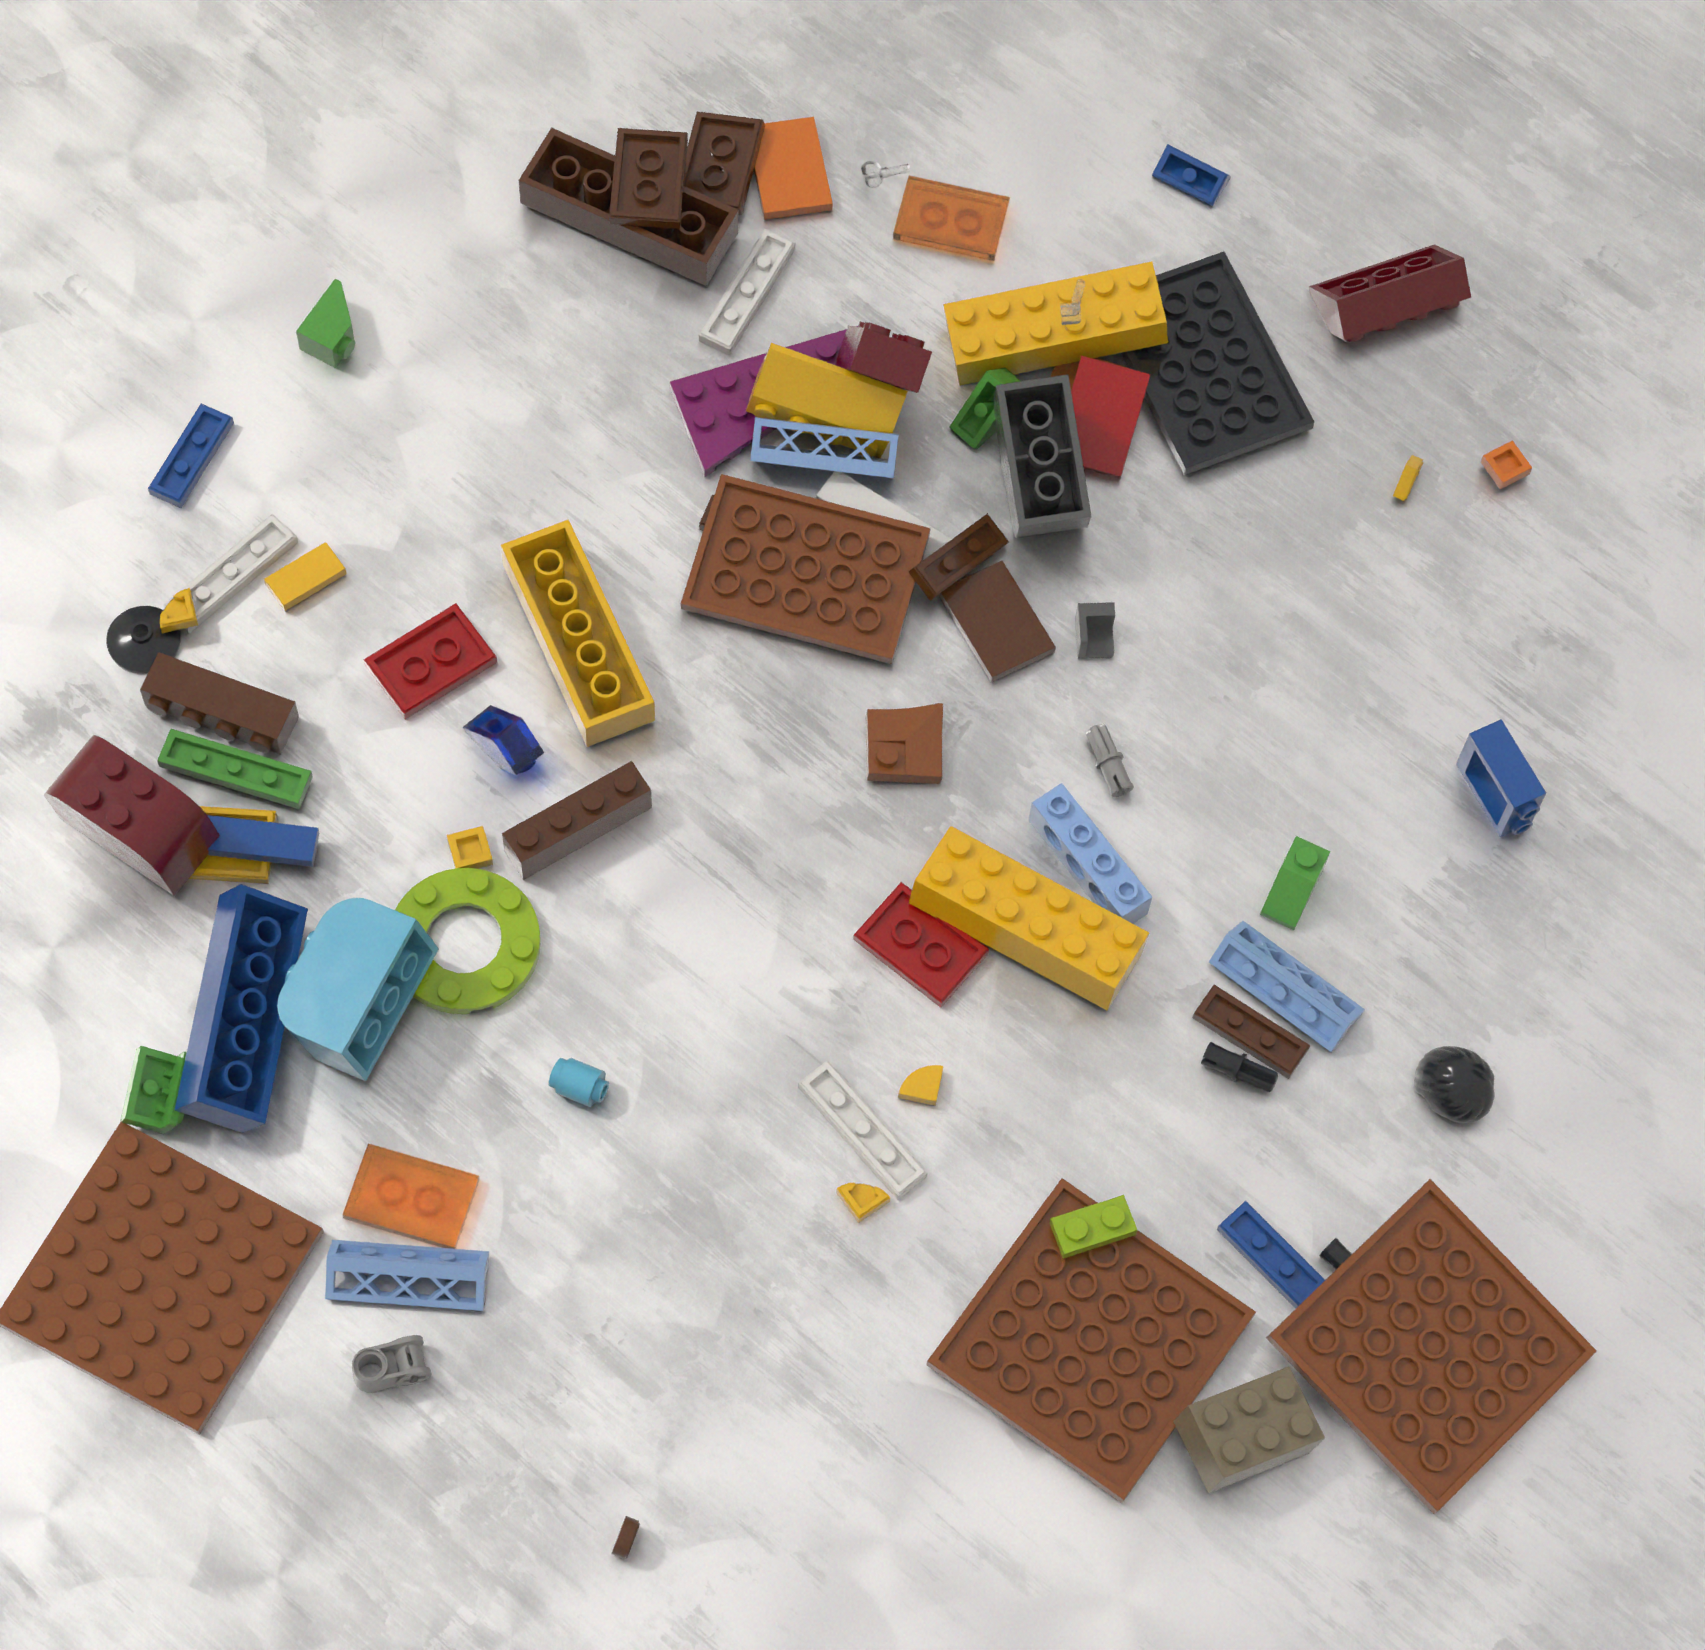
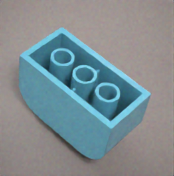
M351 898L343 900L332 906L323 915L315 930L307 936L304 950L296 964L289 968L285 984L278 997L277 1007L280 1020L316 1060L366 1081L439 948L415 918L368 899Z

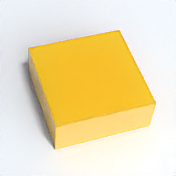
M483 826L447 835L455 868L479 869L493 865L492 855Z

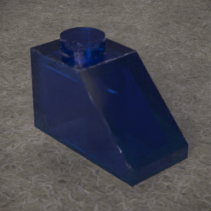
M492 705L488 706L462 727L468 736L500 769L514 775L530 770L535 765L536 759L544 754L543 749L523 718Z

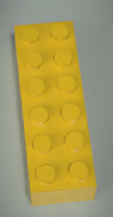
M1152 261L943 304L959 386L979 382L986 371L1006 368L1015 375L1078 362L1081 356L1093 359L1168 343L1167 321Z
M569 519L501 544L503 567L586 747L655 721V702Z
M952 826L949 827L916 877L909 903L936 918H940L974 939L1107 1011L1141 957L1149 936V932Z

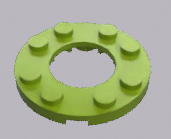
M455 868L433 874L412 887L395 909V911L415 918L427 934L432 922L442 912L449 909H458L462 906H472L486 911L496 920L501 930V945L496 957L487 966L468 973H456L442 968L434 960L431 962L413 997L422 1004L445 1013L470 1014V1011L482 1010L491 1006L495 1008L507 1002L528 982L535 970L540 954L541 943L538 919L528 898L506 878L477 868Z

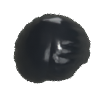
M1443 1046L1429 1051L1419 1061L1415 1071L1414 1087L1416 1092L1426 1099L1432 1111L1458 1123H1472L1489 1113L1495 1097V1079L1488 1063L1477 1053L1462 1047Z

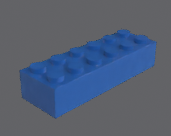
M243 884L219 895L175 1111L241 1133L266 1123L285 1027L278 1014V997L285 984L289 968L296 964L298 960L308 908Z

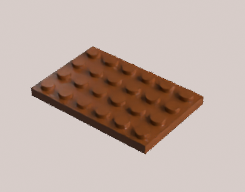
M721 474L680 603L681 609L892 664L916 584L909 571L922 562L931 528Z

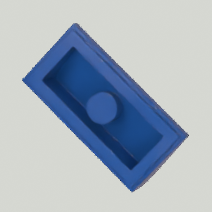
M1167 144L1152 173V176L1211 206H1214L1231 178L1230 175Z

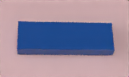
M201 403L149 485V494L182 508L233 426V417Z
M208 815L220 834L219 838L208 848V855L313 867L320 834L317 827Z
M1247 1201L1243 1202L1218 1225L1217 1231L1295 1309L1325 1281Z

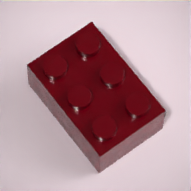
M860 321L858 327L848 325L835 363L836 366L903 390L919 392L932 351L923 349L924 341L895 333L892 334V337H889L890 329L873 323Z

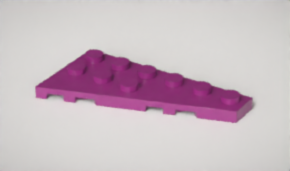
M847 329L785 348L835 365ZM767 353L670 381L671 393L704 477L714 472L717 465L728 458L730 460L741 453V449L752 443L756 416L747 412L746 408L757 374ZM762 426L761 439L777 428Z

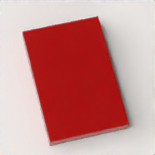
M1081 356L1071 394L1084 469L1121 479L1150 374Z
M457 603L364 659L366 668L405 720L498 663L497 656Z
M900 882L853 935V940L941 1008L989 953V949L962 930L910 904L909 900L912 889Z

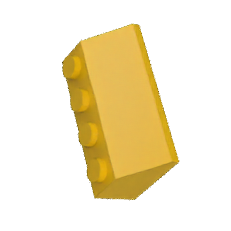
M771 343L757 374L746 411L760 418L893 433L908 391ZM803 431V432H802V433H809V434L814 435L813 432H807V431ZM820 433L825 441L832 436V434ZM839 435L829 443L832 445H843L854 450L857 449L848 436ZM855 437L861 445L868 440ZM874 440L864 449L870 457L881 458L889 441Z

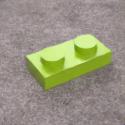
M1124 1195L1050 1219V1226L1063 1259L1134 1236L1138 1231Z

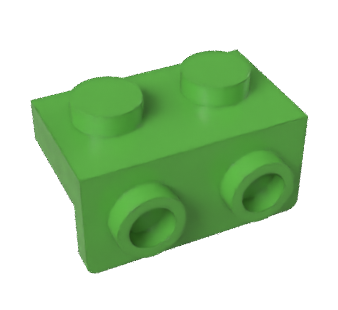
M139 1046L136 1049L120 1122L161 1134L167 1133L182 1122L185 1114L175 1111V1105L187 1052L183 1051L176 1056L145 1046Z

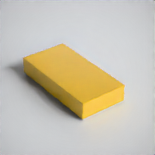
M324 542L264 578V581L283 610L286 611L347 573L346 568L329 545Z

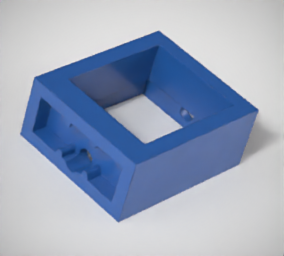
M1502 719L1469 733L1456 763L1458 769L1499 837L1511 832L1513 835L1525 832L1533 825L1532 821L1540 811V805L1546 795V791Z

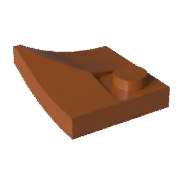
M943 703L902 709H867L865 716L867 781L940 784L942 780Z

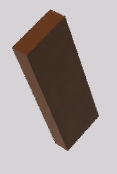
M987 513L913 567L909 574L931 601L1003 548L1009 541Z
M1216 985L1212 986L1192 1017L1287 1079L1294 1073L1311 1046Z

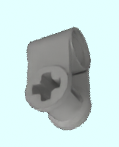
M420 1335L405 1336L389 1343L358 1351L352 1361L353 1379L356 1386L361 1391L375 1393L397 1386L416 1384L430 1378L432 1375L431 1369L425 1366L421 1346L424 1344L423 1337ZM407 1355L411 1358L412 1366L409 1365ZM368 1363H374L381 1367V1371L374 1377H366L360 1373L361 1368Z

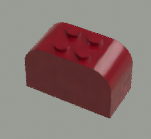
M93 735L44 793L45 798L61 820L173 896L177 894L209 854L208 848L220 836L208 815L189 796L115 745L96 735Z

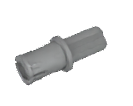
M1100 724L1091 727L1086 732V736L1097 759L1095 766L1097 769L1102 770L1112 797L1124 795L1122 789L1129 793L1133 790L1134 786L1121 761L1124 758L1123 754L1117 752L1106 725Z

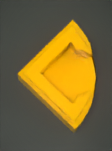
M1411 455L1404 467L1393 497L1403 501L1408 498L1415 479L1418 477L1424 463L1422 462L1423 459Z
M190 588L176 593L164 611H162L160 615L162 633L198 626Z
M930 1065L912 1072L902 1083L898 1098L936 1106L943 1066Z
M847 1183L836 1188L837 1195L858 1223L888 1204L891 1199L881 1188L867 1184Z

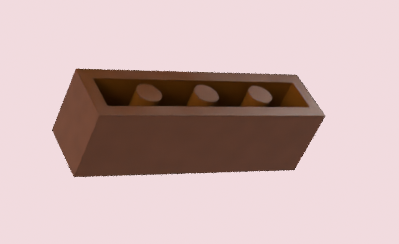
M158 652L140 688L144 704L151 712L160 716L173 715L193 728L206 727L214 730L218 736L226 740L234 741L235 738L247 742L253 749L262 753L272 751L281 755L299 718L296 702L160 652Z
M630 761L503 832L504 851L521 878L525 880L651 809V789L634 763Z

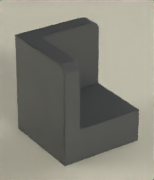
M1114 602L1078 603L1075 616L1078 659L1112 658L1114 656Z

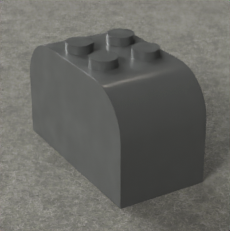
M1061 375L996 385L993 400L995 425L1010 519L1015 538L1087 528L1092 516L1069 376Z

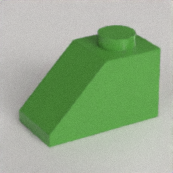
M334 279L296 330L299 349L334 368L338 366L343 358L347 359L355 347L352 323L342 283L337 279Z
M1006 368L986 371L949 428L971 447L978 449L996 433L993 401L996 385L1020 382L1021 380Z
M1296 836L1277 874L1260 915L1295 930L1324 870L1331 851Z

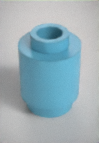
M559 1058L550 1074L549 1086L555 1088L556 1093L592 1107L595 1102L601 1103L605 1098L609 1088V1081L605 1080L606 1073L603 1070L573 1058L568 1060Z

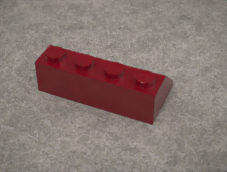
M1435 244L1309 286L1310 294L1330 333L1346 342L1361 340L1365 337V333L1374 330L1387 331L1397 326L1396 323L1407 319H1423L1428 316V312L1436 309L1447 310L1460 305V301L1471 298L1464 257Z

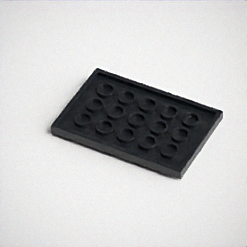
M1224 251L1156 275L1167 321L1168 343L1122 352V355L1130 369L1150 374L1144 398L1184 475L1313 429L1314 420Z

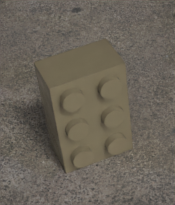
M1290 1367L1190 1404L1173 1421L1208 1494L1307 1455L1325 1439Z

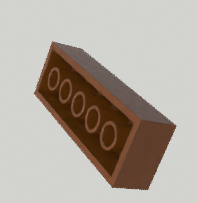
M551 127L518 180L520 203L707 286L738 234L739 210L684 186L680 229L609 224L615 155Z

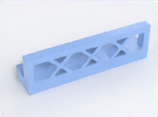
M755 417L750 461L894 478L899 434ZM762 426L777 428L786 440L778 446L760 444ZM784 429H791L797 431L791 436H789ZM803 431L813 432L822 444L815 450L799 449L793 439ZM820 433L832 434V436L825 441ZM839 435L848 436L857 449L849 455L838 454L828 444ZM855 437L868 440L861 445ZM874 440L890 441L889 459L871 458L864 448ZM789 443L792 448L784 447V446ZM825 447V449L828 452H822L820 450H822ZM859 452H861V453L863 454V456H855V455H857Z
M1245 921L1240 922L1226 934L1209 961L1210 964L1330 1052L1337 1047L1349 1027L1360 1018L1365 1010Z
M332 1240L326 1261L325 1299L483 1311L489 1251ZM336 1271L351 1272L360 1283L352 1289L335 1288ZM380 1274L391 1275L399 1283V1286L392 1292L381 1291L372 1281ZM420 1277L430 1278L439 1288L431 1295L420 1294L411 1284ZM459 1280L476 1281V1298L460 1297L451 1287Z

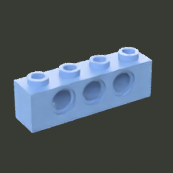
M1062 783L1032 802L1029 822L1093 903L1132 924L1148 914L1152 900L1151 894Z

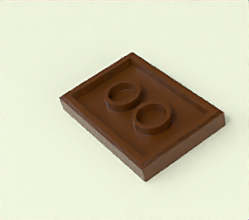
M697 111L687 146L684 186L739 210V215H742L765 128L764 120Z
M618 128L609 224L680 229L688 143L687 132Z
M1003 560L955 582L938 595L991 683L1055 653L1056 646Z

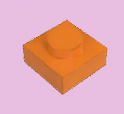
M1513 440L1483 455L1481 459V464L1500 490L1530 475L1532 466Z

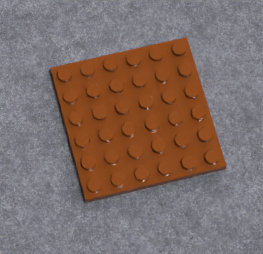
M120 1122L0 1308V1327L200 1435L324 1231L322 1227L134 1127Z
M1061 1178L927 1360L926 1365L1117 1501L1123 1503L1176 1428L1173 1421L1188 1405L1193 1404L1248 1326L1256 1311L1140 1231H1137V1234L1063 1259L1050 1226V1219L1098 1202Z
M1431 1179L1419 1188L1266 1337L1433 1514L1438 1512L1597 1352Z

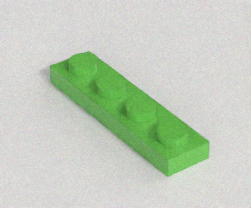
M170 729L157 760L161 768L300 809L313 778L312 771L175 729Z

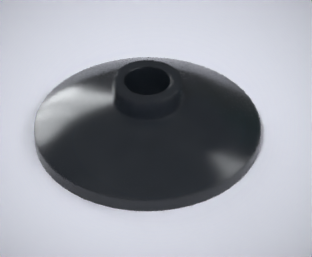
M137 606L122 612L114 619L107 632L106 644L112 660L119 667L132 673L144 674L149 672L158 652L171 657L176 656L181 643L180 630L166 633L161 632L160 615L164 610L154 606ZM140 631H148L144 637L135 636Z

